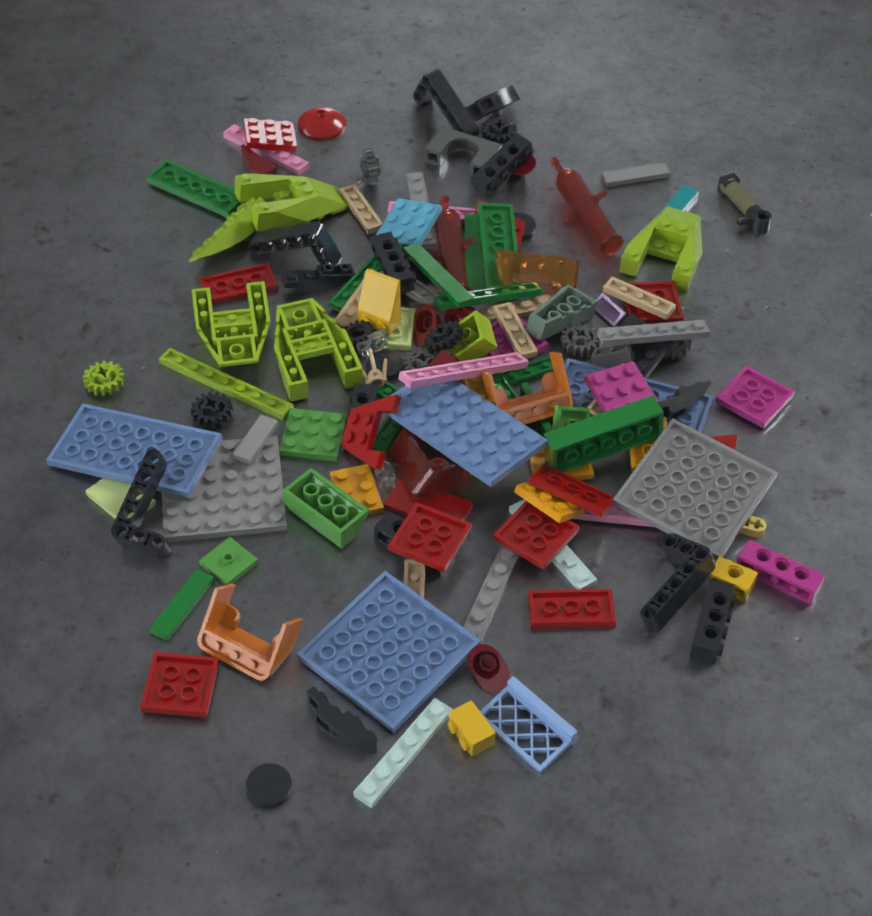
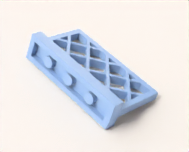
M513 676L507 681L508 685L480 712L496 732V735L541 774L570 745L573 747L579 741L578 731ZM509 694L514 698V705H502V699ZM514 710L515 719L502 720V711ZM517 710H528L530 712V719H517ZM489 711H499V720H489L485 715ZM517 724H530L531 733L518 734ZM533 724H544L546 726V733H533ZM502 725H515V734H504L502 732ZM533 738H547V748H534ZM549 738H560L564 742L559 747L549 748ZM518 739H531V748H520L518 746ZM534 753H547V759L539 765L534 760Z

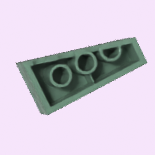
M567 284L530 314L526 331L539 340L564 331L566 326L571 328L572 323L576 326L578 322L583 323L592 319L598 301Z

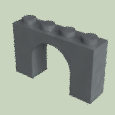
M442 126L425 148V162L441 166L451 153L458 151L469 152L475 155L470 163V176H473L502 147V144Z

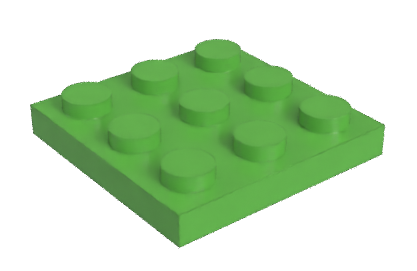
M290 408L279 449L280 456L338 462L340 445L347 423V414Z

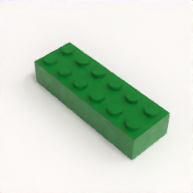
M650 396L593 417H587L584 420L568 424L564 427L550 430L543 434V437L547 439V446L544 448L545 460L548 466L561 472H566L656 440L663 432L664 412L655 397Z

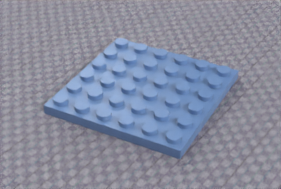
M384 571L297 653V657L394 733L467 659L469 651L474 646L481 644V640L387 571Z

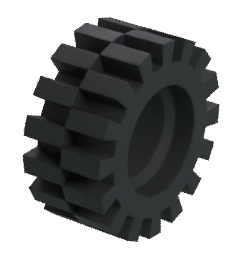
M361 320L360 323L355 321V324L351 322L349 323L350 326L346 325L344 327L356 354L360 353L361 350L366 352L365 349L369 350L371 346L375 345L374 342L377 341L373 325L368 321L364 322V320Z

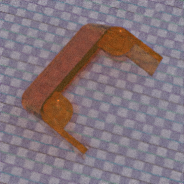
M496 250L495 259L498 280L502 281L504 285H513V282H536L537 284L550 285L553 290H561L567 284L574 288L577 286L579 260L552 255Z

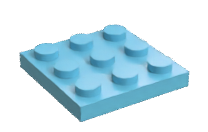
M398 198L376 235L391 231L393 237L397 238L398 242L404 244V247L417 243L422 245L443 209L437 204Z

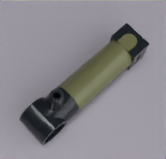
M735 173L721 176L718 183V192L723 197L728 196L745 216L737 219V225L741 226L751 222L752 230L755 233H767L770 227L771 213L762 210L740 185V179Z

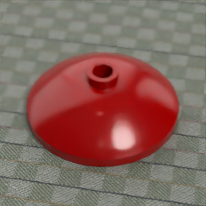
M315 107L305 111L299 117L298 129L301 134L310 139L329 140L341 135L345 131L346 118L336 109Z

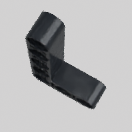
M436 69L423 75L413 93L416 104L422 105L434 99L454 130L477 136L479 134L477 124L442 72Z
M320 222L259 231L248 245L249 250L256 255L310 247L320 265L340 264L342 261L340 251L326 227Z
M151 449L144 455L111 527V535L122 546L158 558H164L171 551L169 542L163 535L140 527L167 467V461L161 452L157 449ZM155 459H159L158 462L152 464ZM151 476L150 480L144 482L147 477ZM143 494L140 499L136 500L137 496ZM134 512V515L128 518V515ZM126 531L123 536L119 537L121 532ZM144 537L142 542L137 543L139 538ZM159 543H163L162 547L156 549Z
M673 533L667 534L661 539V545L667 558L680 564V566L640 611V616L649 632L654 633L663 629L714 571L716 563L707 546Z

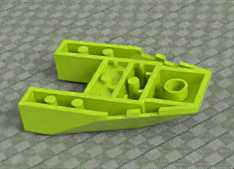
M247 173L235 176L234 193L239 202H247L251 198L257 199L260 196L263 199L273 198L274 200L273 202L253 204L252 223L257 232L310 223V220L315 218L320 220L328 213L333 215L349 208L337 187L309 177Z
M667 206L628 243L621 257L619 272L636 277L646 254L674 261L677 264L671 281H674L676 289L687 292L703 254L700 215Z
M264 281L246 283L249 308L213 312L210 287L191 289L196 330L219 367L258 363L271 322Z
M313 298L277 306L274 351L290 402L309 397L308 381L299 361L330 353L345 389L354 387V384H363V368L347 331L344 328L341 329L337 325V321L333 317L330 318Z

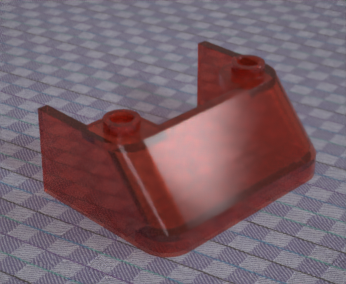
M405 427L387 450L390 464L399 478L401 477L414 500H428L471 485L470 472L457 463L449 465L443 458L428 460L420 448V445L427 442Z

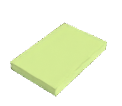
M401 307V322L391 335L376 330L377 341L374 342V348L411 351L416 308Z
M103 478L85 491L90 499L115 519L131 484ZM143 494L137 496L136 500L140 499ZM153 498L147 511L156 505V501ZM134 512L129 514L128 518H131L134 515Z

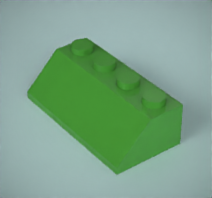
M312 468L282 490L285 507L341 549L357 536L369 514L368 508Z

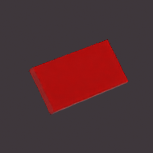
M269 263L200 278L202 288L210 287L212 305L247 298L246 283L264 281L266 293L279 290Z
M546 464L538 469L528 482L601 518L613 505L614 496Z
M400 477L383 503L384 509L407 517L417 502L464 521L473 508L472 502L404 477Z
M612 589L528 591L531 629L616 627Z

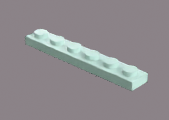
M525 499L509 506L511 515L526 501ZM568 545L552 560L576 589H589L597 585V578Z
M434 698L353 792L354 797L370 808H373L447 721L449 711L453 709Z

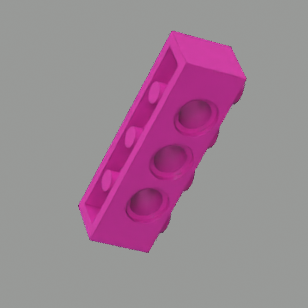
M748 540L737 559V564L758 572V580L810 605L822 588L825 575L751 540Z

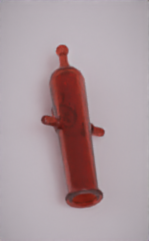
M552 157L550 164L558 172L555 180L557 190L572 209V213L565 217L564 222L568 224L574 219L579 218L600 246V252L603 255L616 253L623 245V237L616 233L599 205V201L607 195V191L602 190L596 195L592 194L580 173L571 168L564 169L560 164L559 158Z
M442 195L439 201L442 204L443 210L434 223L439 251L434 257L436 261L441 260L442 267L469 292L472 290L468 286L465 252L468 246L475 243V238L470 237L465 240L463 237L462 220L455 210L449 209L448 203L450 199L447 195Z

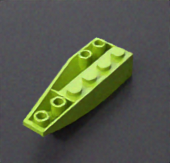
M261 196L257 199L251 198L246 203L240 204L236 208L237 211L229 214L226 217L227 221L211 237L207 238L201 247L192 252L193 256L189 259V262L199 261L220 253L253 233L256 228L252 223L253 204L265 202Z

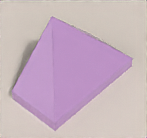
M603 292L596 299L598 303L595 310L613 327H617L627 314L625 308Z

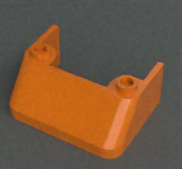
M549 352L554 371L543 376L541 381L543 390L511 400L507 399L504 390L495 388L492 373L480 372L487 400L524 425L554 416L555 405L573 407V398L562 353Z
M232 583L214 589L198 635V646L204 652L219 658V660L257 680L262 681L270 678L292 651L303 619L298 618L283 623L280 634L274 637L272 644H269L238 627L240 613L235 607L229 605L236 585Z

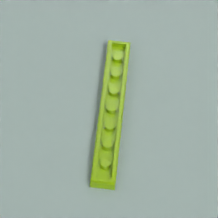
M169 348L159 358L160 364L282 421L288 416L290 408H294L290 402L172 348Z

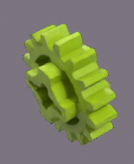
M103 360L102 364L95 362L96 366L89 365V370H84L85 375L82 376L84 387L88 388L89 393L94 391L96 396L99 393L105 396L107 392L112 395V391H119V387H123V381H125L123 368H120L119 364L113 365V361L106 364L105 360Z

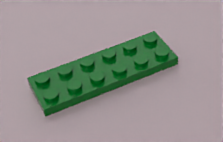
M168 159L146 176L147 183L225 217L235 212L236 208L243 203L239 202L234 193L235 188Z
M478 203L485 289L521 284L513 204Z

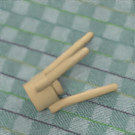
M369 349L372 370H370L368 376L363 370V378L366 381V385H377L378 389L387 383V359H384L381 372L379 369H376L373 351Z

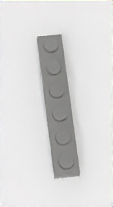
M423 172L406 173L410 200L429 203ZM434 225L421 245L424 249L437 248Z
M704 320L598 328L597 332L602 346L707 338L710 334V330Z
M503 545L499 548L464 625V628L479 638L481 642L520 555Z

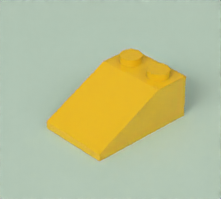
M370 269L365 271L358 305L359 323L361 320H364V322L368 321L373 325L374 329L391 335L401 322L400 280Z

